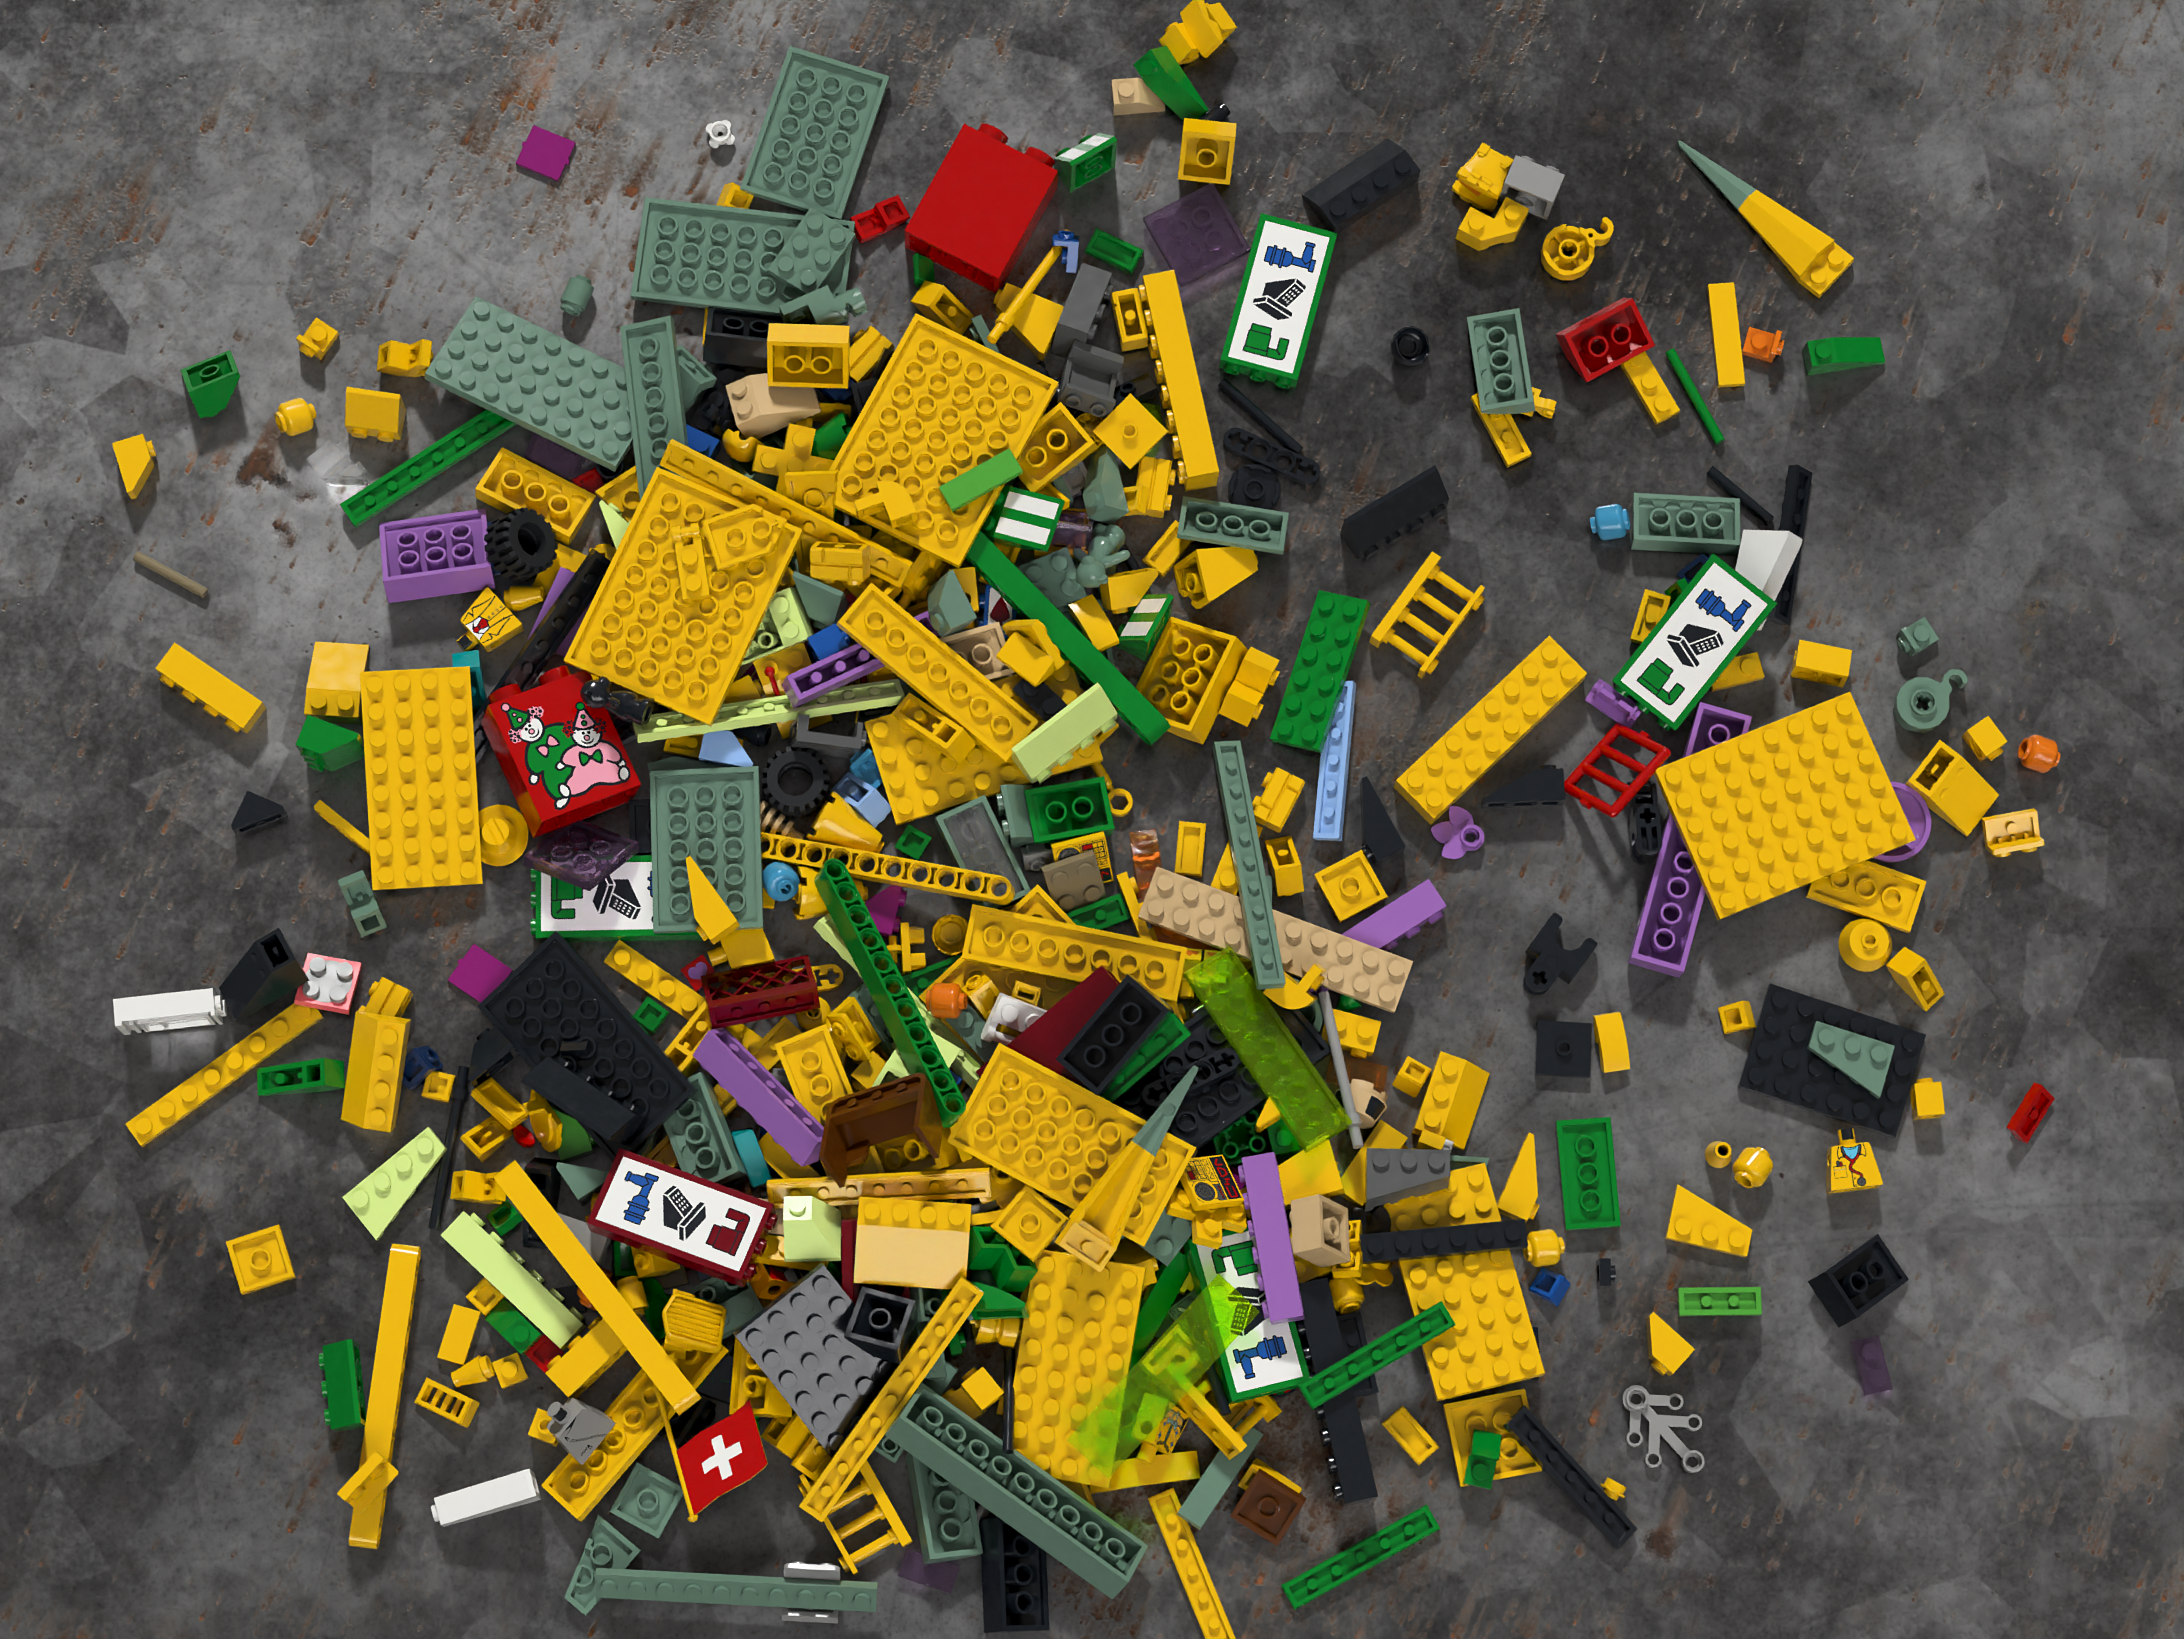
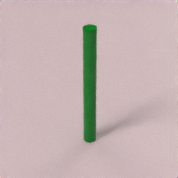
M1674 348L1668 350L1665 355L1716 445L1725 440L1677 352Z

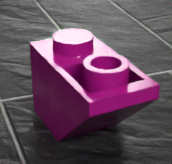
M891 885L865 901V905L883 938L893 936L894 932L899 933L902 917L897 916L899 906H905L908 892L903 890L904 887Z

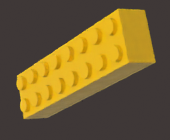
M1170 270L1144 275L1142 285H1138L1142 309H1145L1144 319L1147 333L1150 334V343L1148 344L1151 359L1156 358V368H1154L1156 383L1162 384L1160 402L1162 409L1167 408L1166 429L1168 434H1173L1171 451L1173 459H1178L1176 473L1179 485L1184 484L1185 492L1217 486L1219 468L1175 271Z
M1549 635L1395 781L1393 787L1432 825L1584 681L1587 672Z

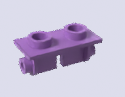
M1600 678L1585 698V701L1628 728L1632 727L1642 712L1635 706L1636 703L1622 696Z

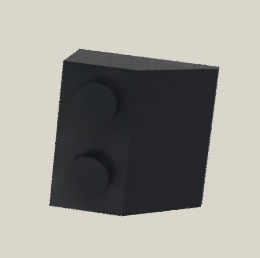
M862 1286L844 1338L873 1357L901 1364L918 1316L916 1301Z

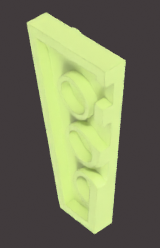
M427 1127L342 1197L375 1240L381 1238L385 1229L391 1221L393 1222L400 1209L411 1198L418 1185L426 1178L447 1150L430 1127Z

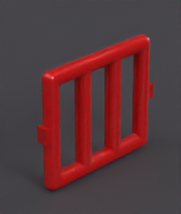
M1616 723L1564 781L1565 793L1580 800L1579 802L1583 807L1589 810L1593 807L1605 815L1614 818L1668 759L1671 751L1669 748L1653 741L1648 733L1644 731L1638 733L1623 724ZM1621 735L1657 755L1646 766L1610 747V745ZM1604 755L1639 775L1630 785H1627L1593 767V765ZM1584 775H1587L1621 793V795L1610 805L1575 785Z

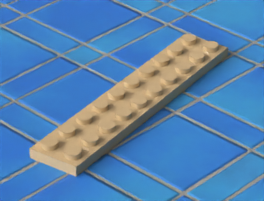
M1156 867L1138 919L1251 960L1240 897ZM1272 909L1283 971L1288 975L1302 979L1313 964L1318 963L1326 969L1322 975L1325 977V980L1321 987L1395 1013L1413 961Z

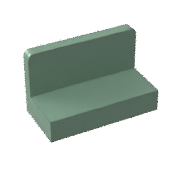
M680 345L677 346L683 402L686 407H689L694 403L699 391L713 387L717 378Z

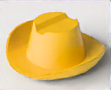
M492 805L479 811L481 861L492 866H505L516 861L523 854L528 843V827L522 814L508 805Z

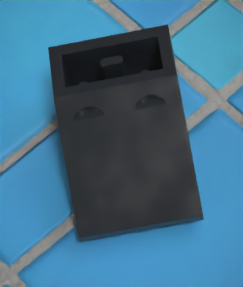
M277 928L253 943L219 989L235 1020L239 1022L290 991L300 987L309 979L280 928Z

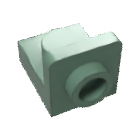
M1925 617L1907 628H1902L1896 635L1898 646L1904 653L1907 652L1910 657H1913L1939 640Z

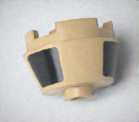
M1352 1079L1350 1087L1356 1113L1360 1114L1362 1123L1360 1128H1372L1386 1111L1388 1096L1385 1091L1380 1094L1374 1090L1373 1083ZM1336 1089V1116L1344 1123L1345 1111L1340 1089Z

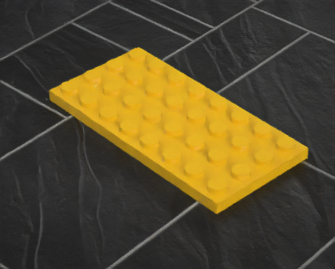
M1067 659V661L1063 660L1065 664L1061 668L1054 670V673L1043 682L1069 705L1082 695L1075 671L1068 664L1070 661ZM1017 674L992 682L1039 721L1028 736L1045 723L1012 692V689L1022 680L1020 675ZM927 702V703H926V704H928L929 706H931L932 708H934L935 710H937L938 712H940L941 714H943L940 710H938V709H937L935 706H933L930 702ZM893 713L864 722L896 826L961 806L983 795L987 798L999 794L1000 785L1031 784L1012 760V755L1005 763H1002L975 739H973L976 743L974 748L960 764H957L894 716ZM1096 735L1093 737L1095 741L1086 749L1082 750L1080 747L1073 752L1072 755L1074 757L1064 766L1058 764L1051 769L1052 774L1048 778L1102 762L1103 757Z
M470 666L360 672L372 891L483 884Z
M999 1043L966 1104V1110L958 1119L947 1142L1075 1210L1147 1121ZM1168 1132L1166 1133L1123 1231V1236L1143 1247L1145 1246L1196 1147Z
M1485 1163L1450 1171L1449 1185L1446 1189L1418 1197L1412 1196L1401 1199L1394 1204L1387 1203L1382 1205L1390 1215L1391 1229L1389 1232L1501 1221ZM1510 1250L1398 1261L1413 1317L1442 1301L1456 1324L1421 1346L1436 1401L1519 1382L1545 1374Z
M1045 1249L1034 1262L1038 1271L1033 1279L1030 1280L1026 1304L1030 1315L1029 1318H1024L1013 1383L1015 1392L1014 1449L1056 1479L1109 1488L1147 1267L1109 1260L1100 1273L1071 1253Z

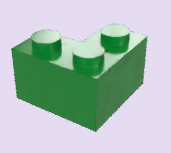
M972 1226L970 1229L967 1269L991 1270L1000 1290L1005 1292H1023L1038 1271L1035 1263L991 1227Z

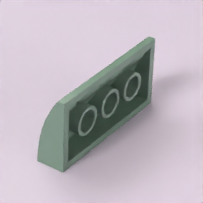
M1520 309L1467 317L1481 413L1517 414L1536 411Z
M1633 493L1631 550L1738 555L1741 544L1740 498Z
M1183 496L1177 538L1283 555L1289 513Z
M699 1072L689 1077L688 1079L698 1091L664 1123L681 1170L720 1185L746 1175L747 1173L709 1076Z
M907 1453L905 1456L924 1564L957 1560L983 1554L974 1499L913 1455Z

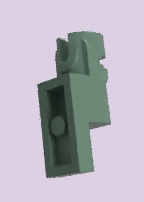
M828 285L779 306L780 316L784 324L789 321L791 323L798 322L805 318V314L809 313L814 325H838L848 321L847 311L852 313L854 317L868 311L858 287L836 293V297H833Z

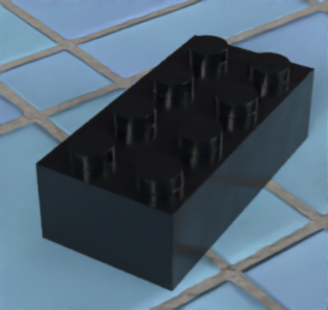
M1127 974L1059 1054L1056 1060L1097 1096H1103L1174 1011L1133 975Z

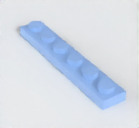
M1345 681L1320 756L1313 838L1315 840L1342 841L1356 683L1354 681Z

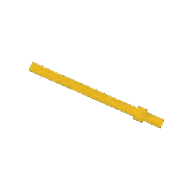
M1053 246L1005 313L1003 312L998 316L995 321V327L987 336L988 342L995 344L1003 332L1010 329L1016 314L1062 253V248L1066 246Z

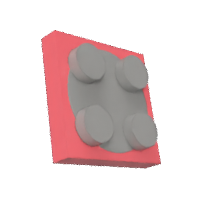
M308 953L303 969L309 981L298 987L294 999L295 1005L349 1015L362 963Z

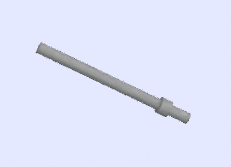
M1325 991L1319 993L1318 997L1344 1106L1345 1116L1343 1119L1345 1128L1349 1129L1353 1149H1359L1364 1146L1360 1131L1362 1123L1360 1114L1356 1113L1329 992Z

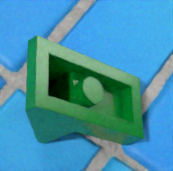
M1478 1429L1473 1430L1463 1484L1488 1490L1491 1489L1496 1462L1499 1460L1500 1434Z

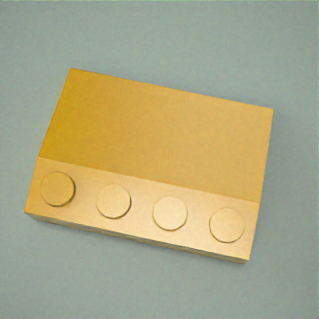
M1170 616L1136 689L1169 722L1171 727L1167 730L1168 732L1181 738L1204 744L1248 649L1236 636Z
M859 1197L854 1283L952 1290L961 1276L965 1279L967 1276L972 1204Z

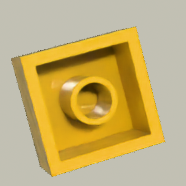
M1184 118L1178 179L1230 185L1237 123Z

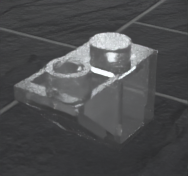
M331 438L306 459L312 470L327 486L366 487L370 484L366 477L368 471L359 461L354 464L348 457L350 455L348 449L341 442L336 445Z

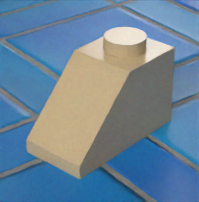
M1126 78L1111 80L1113 116L1165 111V103L1145 84L1143 79Z

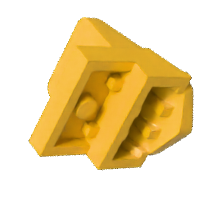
M673 1289V1294L662 1311L666 1334L664 1350L675 1351L674 1358L684 1360L686 1351L692 1352V1350L718 1353L722 1344L727 1313L726 1308L723 1305L695 1298L694 1294Z

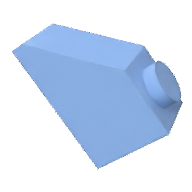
M723 730L704 734L699 762L724 767L753 766V762L733 732Z
M847 772L830 790V792L838 793L874 828L891 811L890 804L876 788L850 772Z

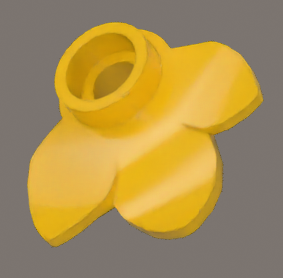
M992 1166L990 1169L992 1196L982 1197L979 1200L981 1204L996 1200L997 1205L1003 1210L1024 1187L1025 1183L1010 1175L1007 1178H1000L999 1175L1005 1172Z
M1391 1262L1362 1264L1361 1277H1353L1352 1280L1362 1285L1376 1282L1386 1287L1393 1281V1275L1390 1272Z

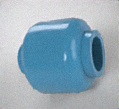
M1619 504L1597 507L1595 509V517L1590 518L1592 533H1598L1599 538L1604 541L1622 538L1626 535L1627 530L1631 528L1628 510L1623 509Z
M782 861L773 862L763 870V888L772 899L787 901L797 894L800 879L788 863Z

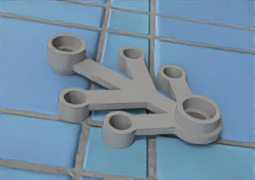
M1633 1385L1628 1387L1622 1395V1403L1630 1411L1629 1432L1625 1437L1627 1445L1637 1447L1643 1442V1435L1640 1433L1642 1414L1649 1422L1648 1453L1644 1457L1645 1465L1649 1468H1656L1661 1464L1662 1457L1659 1454L1661 1435L1681 1457V1465L1686 1472H1699L1705 1464L1704 1456L1699 1451H1690L1669 1427L1686 1428L1694 1432L1702 1427L1701 1417L1696 1414L1689 1415L1688 1417L1658 1415L1650 1406H1667L1668 1409L1676 1411L1683 1406L1684 1400L1682 1396L1677 1393L1669 1396L1651 1395L1642 1386ZM1634 1394L1638 1395L1641 1399L1638 1405L1631 1402V1396ZM1672 1397L1679 1399L1678 1407H1673L1670 1404ZM1690 1418L1697 1419L1698 1426L1696 1428L1690 1427ZM1631 1434L1638 1435L1639 1442L1637 1444L1630 1442L1629 1437ZM1653 1454L1657 1457L1658 1462L1656 1465L1649 1463V1455ZM1689 1457L1696 1459L1697 1464L1695 1467H1690L1687 1464Z

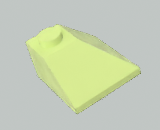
M813 1196L784 1197L785 1262L841 1261V1210Z

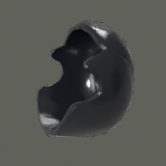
M1414 326L1400 328L1391 340L1393 357L1397 362L1405 366H1416L1423 363L1431 351L1427 335L1422 329Z

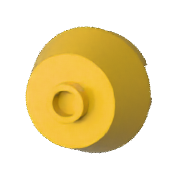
M1862 918L1854 920L1844 927L1839 936L1838 947L1840 955L1846 964L1855 970L1870 972L1881 968L1889 960L1892 953V940L1889 932L1882 924L1872 919Z

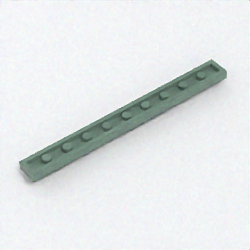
M1241 741L1214 742L1212 749L1256 988H1284L1286 984Z
M596 1568L595 1598L876 1612L878 1582Z

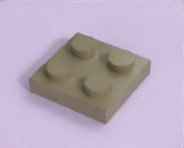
M1092 849L1041 867L1049 897L1065 913L1107 898L1097 860Z

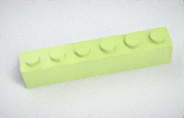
M463 1211L441 1236L564 1351L586 1328L581 1322L585 1317L573 1306L568 1310L561 1303L565 1298L554 1288L548 1291L541 1284L545 1279L534 1269L528 1272L522 1266L525 1260L514 1250L508 1253L502 1247L505 1241L494 1231L489 1235L482 1228L485 1223L474 1212L469 1216Z

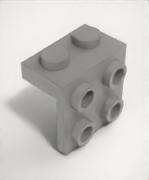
M796 1561L784 1565V1578L840 1580V1567L830 1563L816 1565ZM782 1607V1621L838 1624L839 1610Z

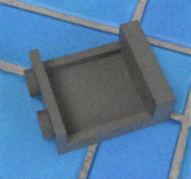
M1074 340L1066 354L1057 403L1062 402L1063 405L1105 419L1112 412L1116 400L1113 399L1117 374L1123 365L1124 356Z
M798 714L790 724L788 747L791 746L793 750H796L797 747H802L804 751H807L809 748L814 751V754L851 759L866 743L867 733L862 730L863 723L860 722L853 726L848 736L808 731L810 715Z

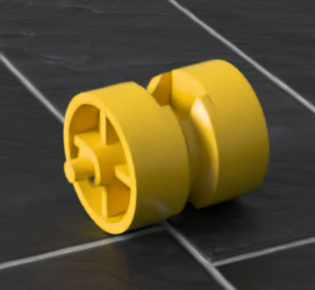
M1020 1318L969 1321L970 1324H974V1340L991 1342L996 1338L1000 1345L1013 1348L1018 1334H1022Z

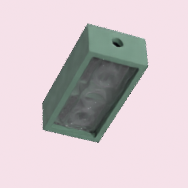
M985 795L935 818L934 825L956 868L1006 877L1014 886V899L1006 905L970 899L972 904L1001 910L1018 903L1031 891ZM971 881L969 883L968 890H978L980 888L981 881ZM1001 884L997 886L995 895H1004L1007 891V885Z

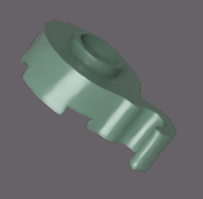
M1952 669L1941 678L1940 682L1928 677H1916L1907 681L1898 690L1894 699L1893 714L1897 722L1908 731L1927 733L1935 730L1946 718L1950 708L1949 694L1952 691L1949 680L1956 681L1958 687L1963 688L1968 682L1966 674L1959 669ZM1918 700L1925 702V711L1923 708L1919 710L1916 707Z

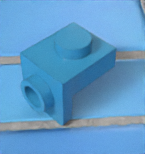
M869 748L864 753L861 750L858 751L850 760L852 764L850 766V773L878 790L883 782L872 751Z

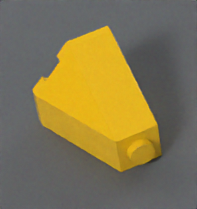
M1238 547L1196 549L1173 566L1178 592L1183 597L1188 596L1192 600L1191 604L1196 609H1201L1258 571V559L1256 554H1254V550Z

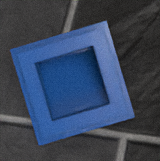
M1542 1266L1529 1291L1547 1302L1559 1306L1570 1287V1282L1564 1276Z

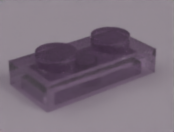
M1879 1335L1850 1342L1864 1396L1892 1390L1893 1387Z

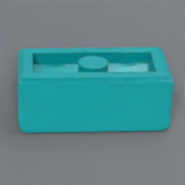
M751 1129L733 1131L732 1137L751 1186L756 1187L766 1183L767 1180H772L754 1131Z

